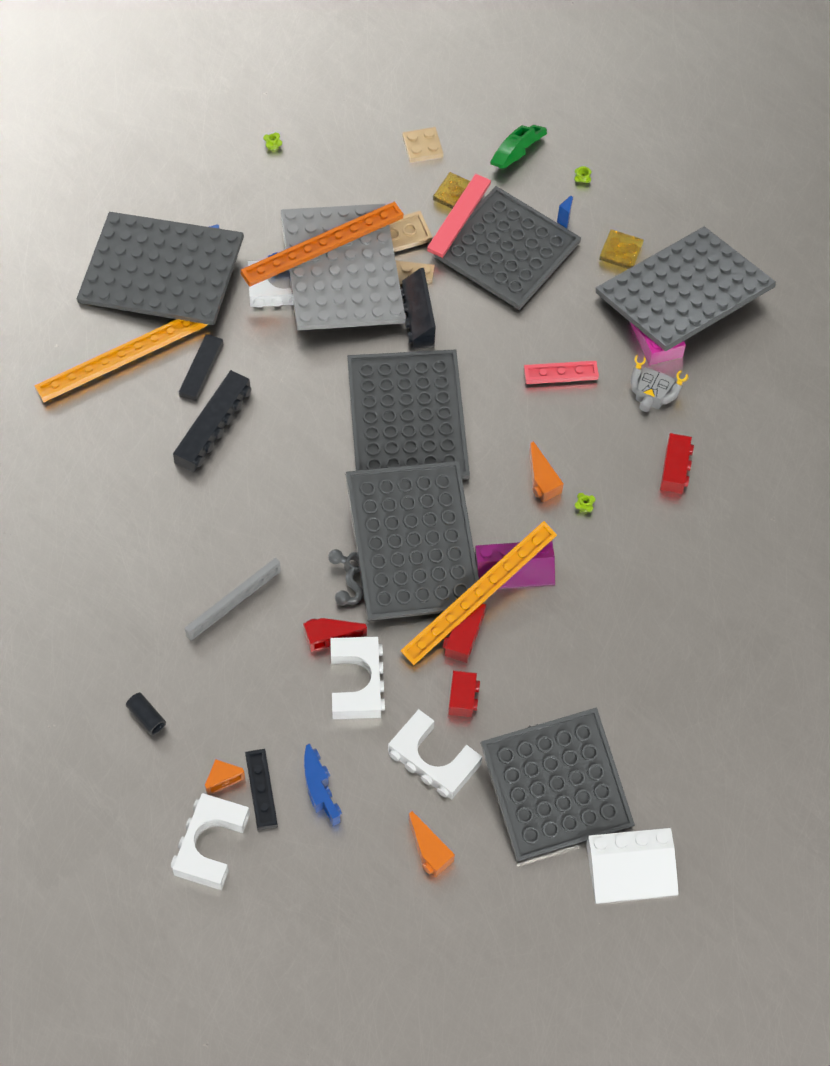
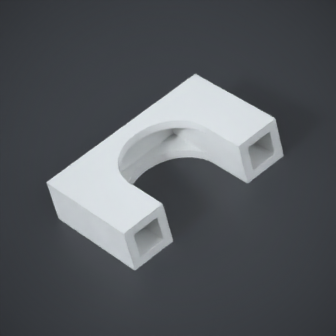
M248 261V266L259 261ZM268 279L249 287L250 307L294 305L291 288H277Z
M378 637L331 638V664H357L364 667L371 676L369 684L360 691L332 693L333 719L381 718V711H385V699L380 697V692H384V680H380V674H383V662H379V656H383L382 644H378Z
M418 709L388 744L389 755L395 761L399 760L405 764V768L411 773L415 772L421 776V780L425 784L434 786L441 796L452 800L481 766L483 757L466 745L457 757L445 766H431L424 762L418 753V748L434 729V720Z
M202 793L200 799H196L194 803V815L187 821V833L185 837L182 836L178 845L180 851L178 856L175 855L173 857L171 868H173L174 876L222 891L229 872L228 865L202 856L195 848L196 841L204 830L215 826L243 833L250 816L249 807Z

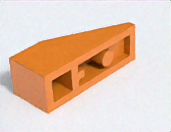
M534 441L531 442L529 457L532 490L537 498L539 497L544 503L561 494L564 483Z
M411 811L409 813V824L422 867L429 875L432 873L437 877L454 862L455 854Z

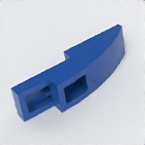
M308 744L306 745L304 755L305 780L308 794L316 813L324 809L332 826L340 823L342 812L337 803L333 804L331 800L332 793L327 786L329 785L328 777H330V773L325 765H321L319 761L321 757L317 749H312L311 745Z

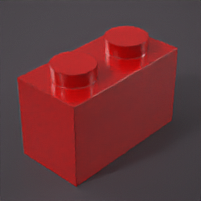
M453 670L448 715L472 718L473 711H477L478 699H474L475 692L479 693L480 681L476 680L477 673Z

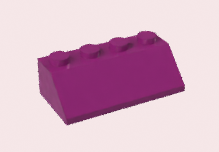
M551 541L499 589L555 585L553 542ZM520 542L475 545V559L479 579Z

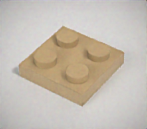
M436 127L402 132L410 163L443 158V150Z

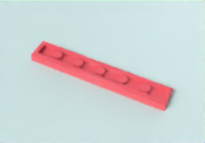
M478 174L474 175L428 245V252L441 258L444 257L487 191L491 180Z

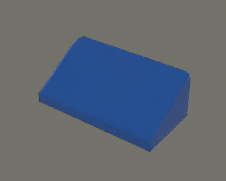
M569 196L559 205L557 223L567 229L573 201L572 196Z

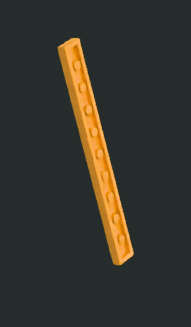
M176 319L34 385L42 401L46 402L208 325Z
M543 521L400 652L414 666L549 544L557 534Z

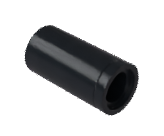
M141 692L134 694L126 702V707L150 735L157 734L165 727L166 721Z

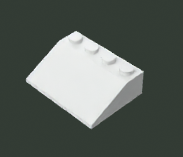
M671 828L588 836L586 847L595 904L679 895Z

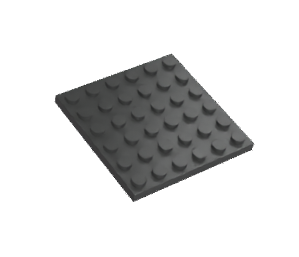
M495 186L476 206L444 257L441 258L435 254L434 257L520 310L581 242V237Z
M597 707L480 742L517 862L587 841L588 836L610 834L635 826Z

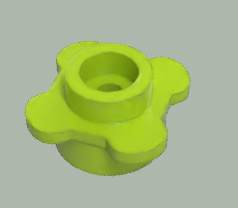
M275 132L264 135L263 139L266 141V147L274 150L281 146L280 134Z
M581 166L575 169L576 177L574 180L576 182H591L590 174L592 171L588 167Z
M579 493L575 508L581 512H591L593 510L592 505L596 500L595 497Z

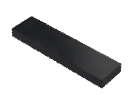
M208 334L205 335L180 387V396L197 400L221 349L223 339Z
M265 749L247 751L245 756L257 831L278 827Z

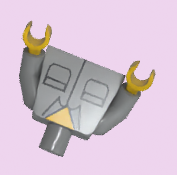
M636 355V367L633 368L631 386L636 394V400L641 402L639 408L644 412H648L651 407L659 409L663 404L666 405L675 400L683 387L682 383L688 380L689 375L686 374L684 379H680L682 370L678 371V380L676 382V378L645 366L641 369L646 358L644 356V361L638 363V355Z

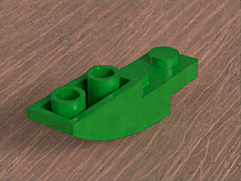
M534 124L530 127L521 125L499 146L490 164L500 169L507 168L508 165L526 155L525 148L545 136L547 128Z

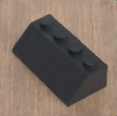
M420 268L402 280V288H400L402 299L404 300V312L407 315L405 317V327L409 328L410 331L407 333L408 342L412 343L413 350L435 347L436 326L425 270Z

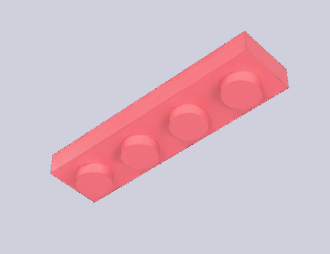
M597 361L524 365L526 384L598 380L599 378Z

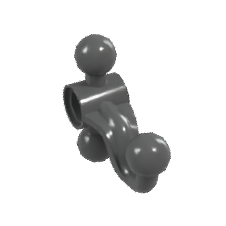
M338 549L330 551L328 554L329 561L332 564H344V569L347 572L346 582L356 593L355 597H350L348 592L344 590L338 591L335 595L336 603L342 606L358 604L363 598V590L353 579L354 574L360 571L357 552H353L346 557ZM350 561H356L358 566L351 565Z

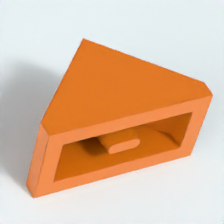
M215 759L205 783L207 795L245 780L243 768Z

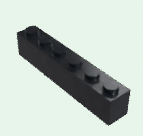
M232 370L229 371L173 452L175 464L192 472L202 465L205 455L211 452L215 440L221 437L226 424H230L234 412L240 409L243 399L249 396L252 389L249 378Z

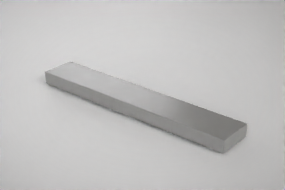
M274 558L186 626V636L190 641L280 573V561Z

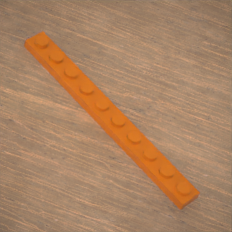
M394 201L241 269V275L249 287L403 219L404 213Z

